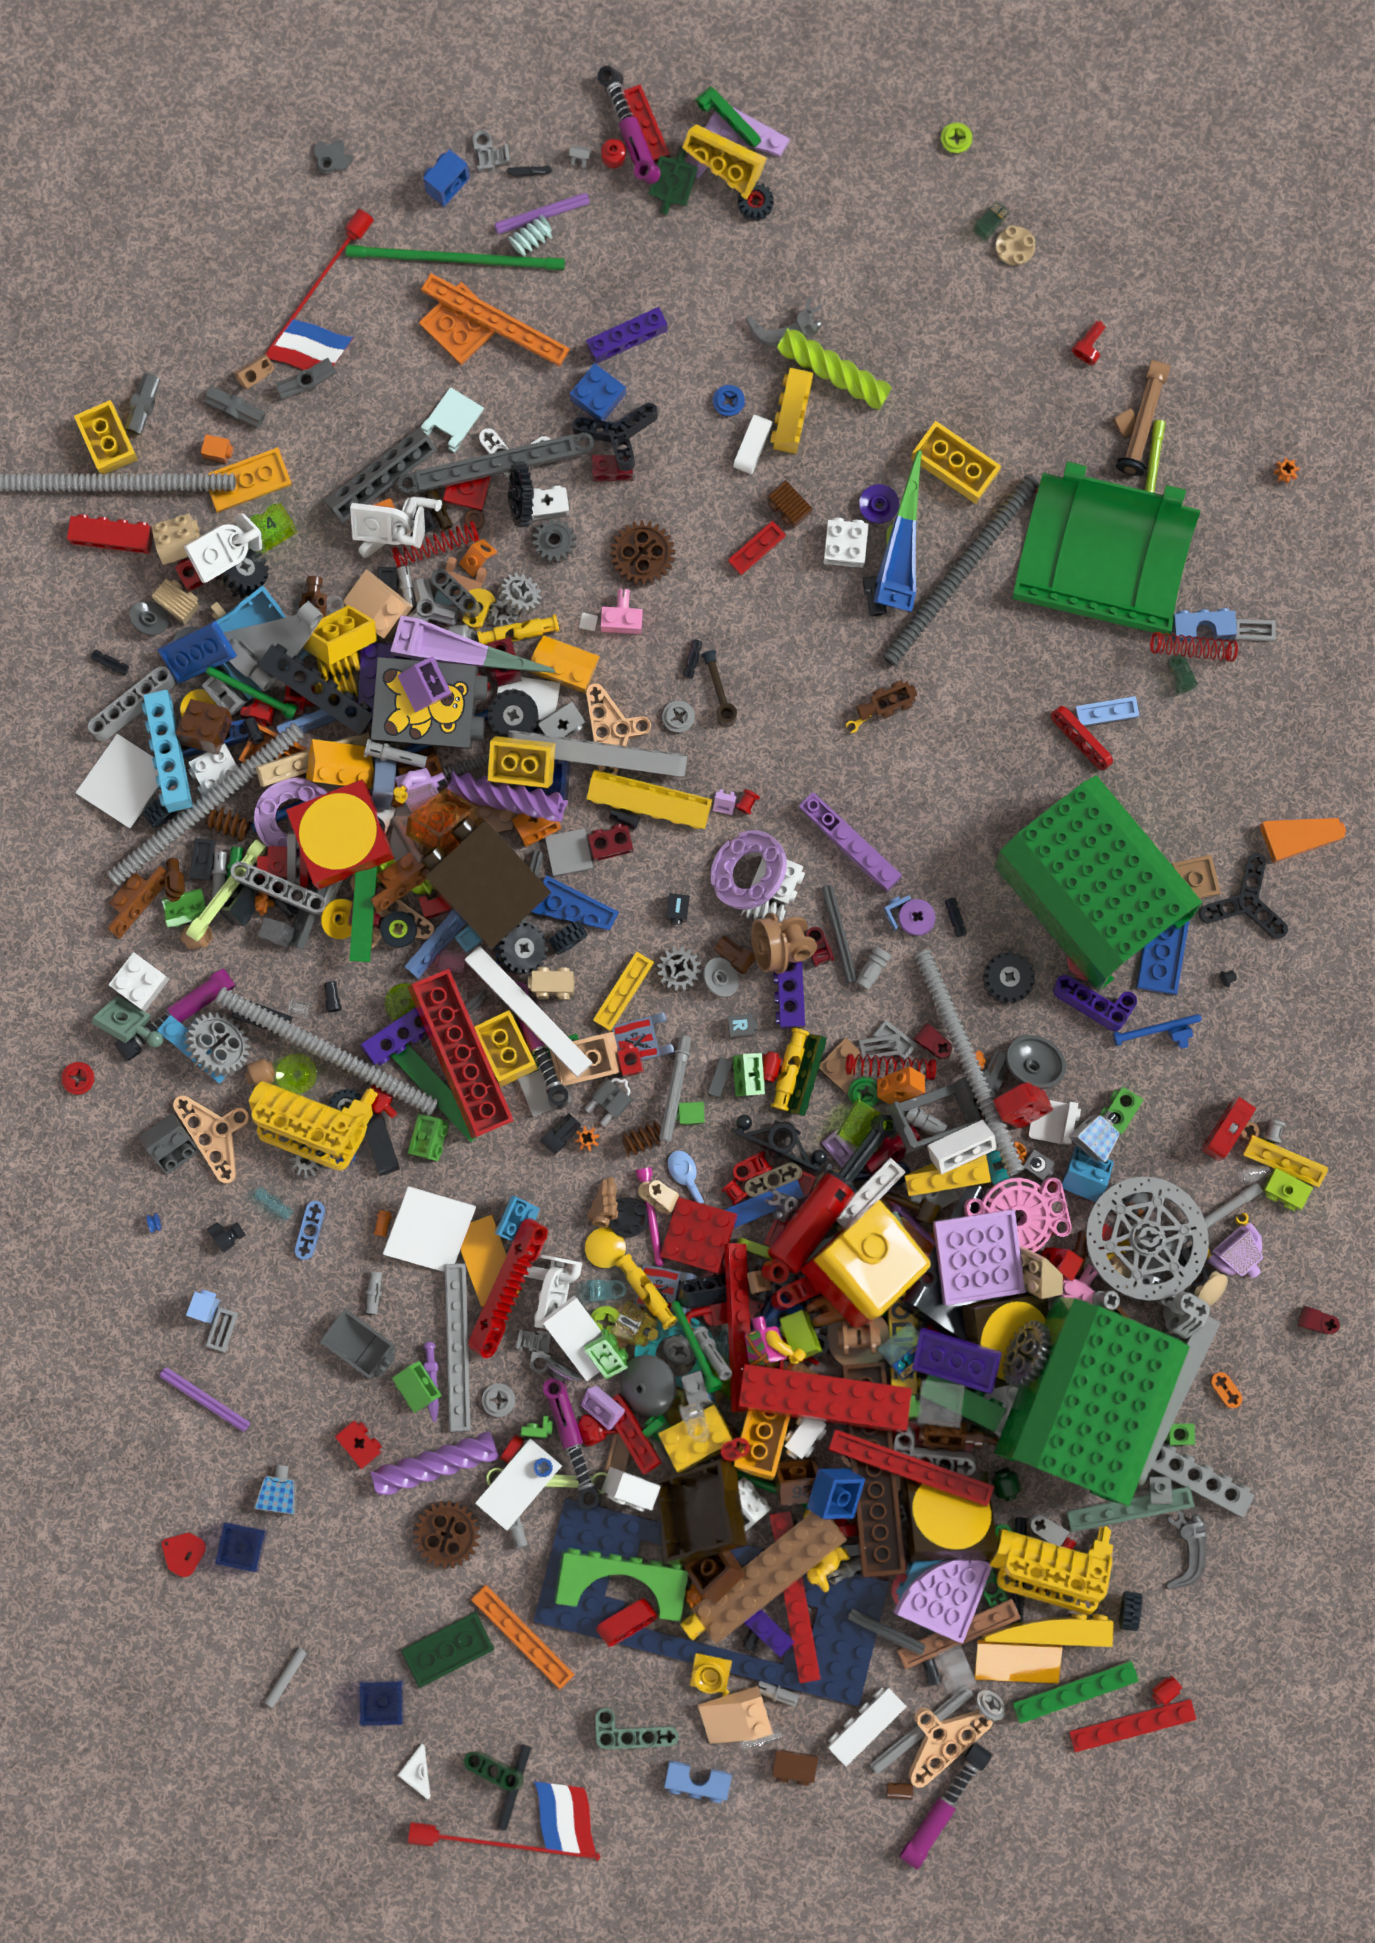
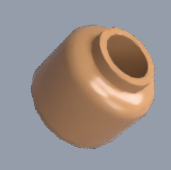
M191 923L186 924L180 935L182 943H185L186 947L190 950L208 947L213 939L212 929L208 926L201 939L195 941L186 935Z
M264 1058L248 1064V1072L244 1073L248 1084L253 1083L254 1087L261 1081L271 1084L274 1081V1077L277 1076L272 1062Z

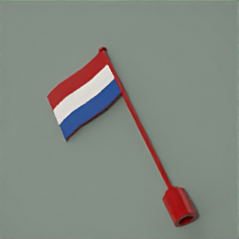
M357 209L345 226L347 239L265 354L269 360L287 363L301 370H308L328 357L334 366L354 337L339 335L315 324L294 319L350 240H361L374 222V219L365 211Z
M534 1781L539 1796L540 1822L546 1848L440 1835V1830H436V1825L411 1822L408 1844L433 1847L434 1843H438L439 1839L592 1858L596 1859V1861H599L601 1858L599 1853L596 1855L593 1843L590 1807L585 1789L583 1787Z

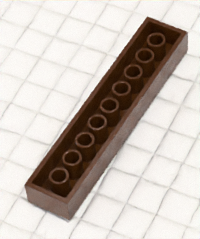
M885 1362L843 1365L841 1368L842 1378L887 1385ZM847 1425L848 1434L893 1450L891 1431ZM850 1458L851 1470L865 1479L855 1512L861 1578L904 1575L906 1572L896 1474Z

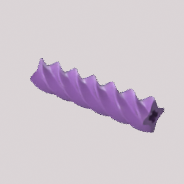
M453 771L451 782L446 790L452 797L460 801H471L483 806L489 805L495 809H507L513 813H525L536 818L543 817L554 822L562 821L564 809L568 804V800H563L558 792L546 796L540 788L528 792L524 785L510 788L507 783L497 782L492 784L491 781H488L487 776L475 780L469 772L457 776Z
M490 1431L482 1432L475 1439L464 1438L455 1446L443 1445L436 1452L425 1451L419 1454L416 1459L404 1458L396 1465H382L376 1472L370 1471L375 1491L380 1497L382 1494H394L401 1488L415 1487L421 1481L429 1482L436 1480L442 1474L452 1475L461 1468H473L480 1464L481 1461H494L499 1458L494 1438Z

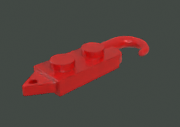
M749 1298L750 1319H752L765 1305ZM727 1302L688 1311L685 1316L689 1325L691 1319L698 1316H703L709 1326L727 1324Z

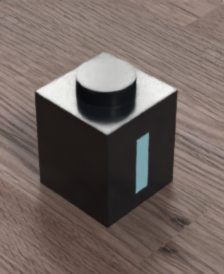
M669 893L666 920H670V924L682 925V922L687 923L689 895Z

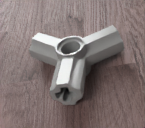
M422 578L412 582L417 607L407 617L422 619L426 622L433 620L455 626L459 617V609L435 602L429 578ZM432 606V610L429 613H423L425 607Z

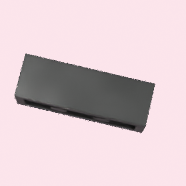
M720 1057L708 1095L717 1098L721 1097L733 1061Z

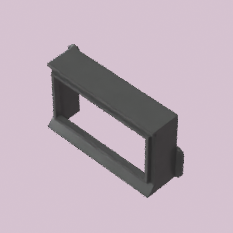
M967 1077L957 1080L952 1085L902 1103L896 1101L885 1109L890 1113L907 1150L906 1154L924 1148L939 1139L982 1120L972 1099L975 1093H972L971 1090L973 1088L969 1086L970 1082L966 1080ZM954 1094L967 1124L917 1141L903 1112Z

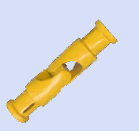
M553 614L552 617L544 619L534 618L523 623L494 627L493 630L486 632L477 631L479 643L488 646V642L508 638L505 634L512 628L515 636L511 637L512 642L522 640L525 637L542 636L546 632L560 631L556 614Z
M798 1028L791 1029L793 1033L790 1044H787L781 1074L775 1087L776 1095L774 1102L770 1105V1107L782 1111H788L789 1109L787 1105L790 1095H793L796 1076L805 1051L803 1048L806 1036H809L808 1031ZM792 1057L794 1059L795 1065L788 1064L789 1060Z
M627 1254L616 1262V1266L624 1272L626 1280L643 1300L652 1315L656 1316L662 1323V1328L667 1330L678 1321L677 1317L669 1310L668 1303L656 1290L641 1267H637L631 1254Z

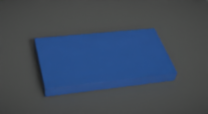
M213 621L157 649L178 684L206 672L208 667H217L237 656L217 621Z
M1189 921L1178 930L1171 925L1143 947L1136 988L1177 995Z

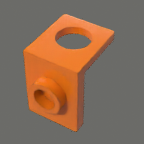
M482 539L471 545L459 565L474 577L485 561L496 555L498 551L486 540ZM481 546H485L490 552H486Z

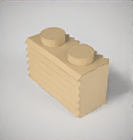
M166 578L151 597L158 605L185 625L200 607L197 602L198 598L191 592L186 594L182 591L183 586L173 579L171 582Z

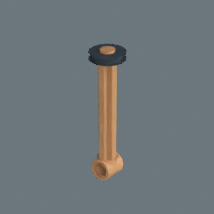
M1151 360L1146 375L1147 384L1126 456L1117 459L1116 468L1123 473L1133 476H1141L1145 473L1146 465L1141 462L1161 389L1168 378L1171 367L1169 364L1156 360Z

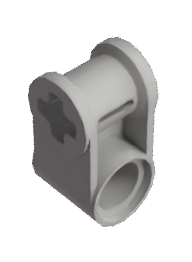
M1039 1514L1032 1515L1028 1520L1029 1529L1048 1543L1061 1546L1070 1533L1057 1523H1053ZM1036 1520L1041 1521L1042 1528L1038 1527L1036 1529V1524H1034Z

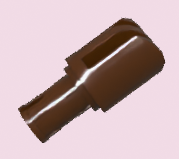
M169 858L166 862L167 873L164 875L165 892L169 901L176 902L185 892L184 874L179 870V860L177 858Z

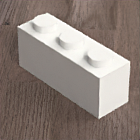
M983 1120L928 1145L930 1160L941 1174L997 1149L995 1136Z

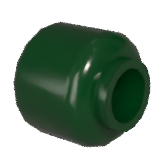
M1010 1468L1000 1469L995 1472V1476L992 1478L995 1495L998 1498L1005 1499V1501L1016 1499V1495L1021 1491L1018 1474L1015 1471H1011Z

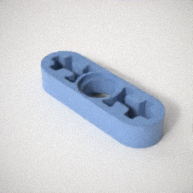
M319 1201L310 1202L305 1210L295 1247L296 1256L302 1260L310 1259L315 1252L325 1215V1206ZM315 1205H319L318 1208L321 1210V1213H317L315 1220H319L318 1224L313 1221H307L308 1217L312 1219L313 1212L310 1211V1208H314ZM309 1224L314 1225L316 1228V1233L313 1236H307L304 1232L305 1227ZM302 1237L314 1240L313 1244L308 1242L307 1248L310 1250V1253H306L305 1256H302V1252L299 1251L300 1247L303 1248L306 1242L301 1241Z

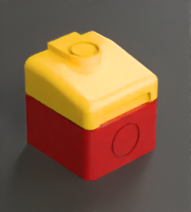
M878 1200L857 1214L800 1270L852 1327L859 1328L881 1316L929 1269L930 1260L897 1218Z

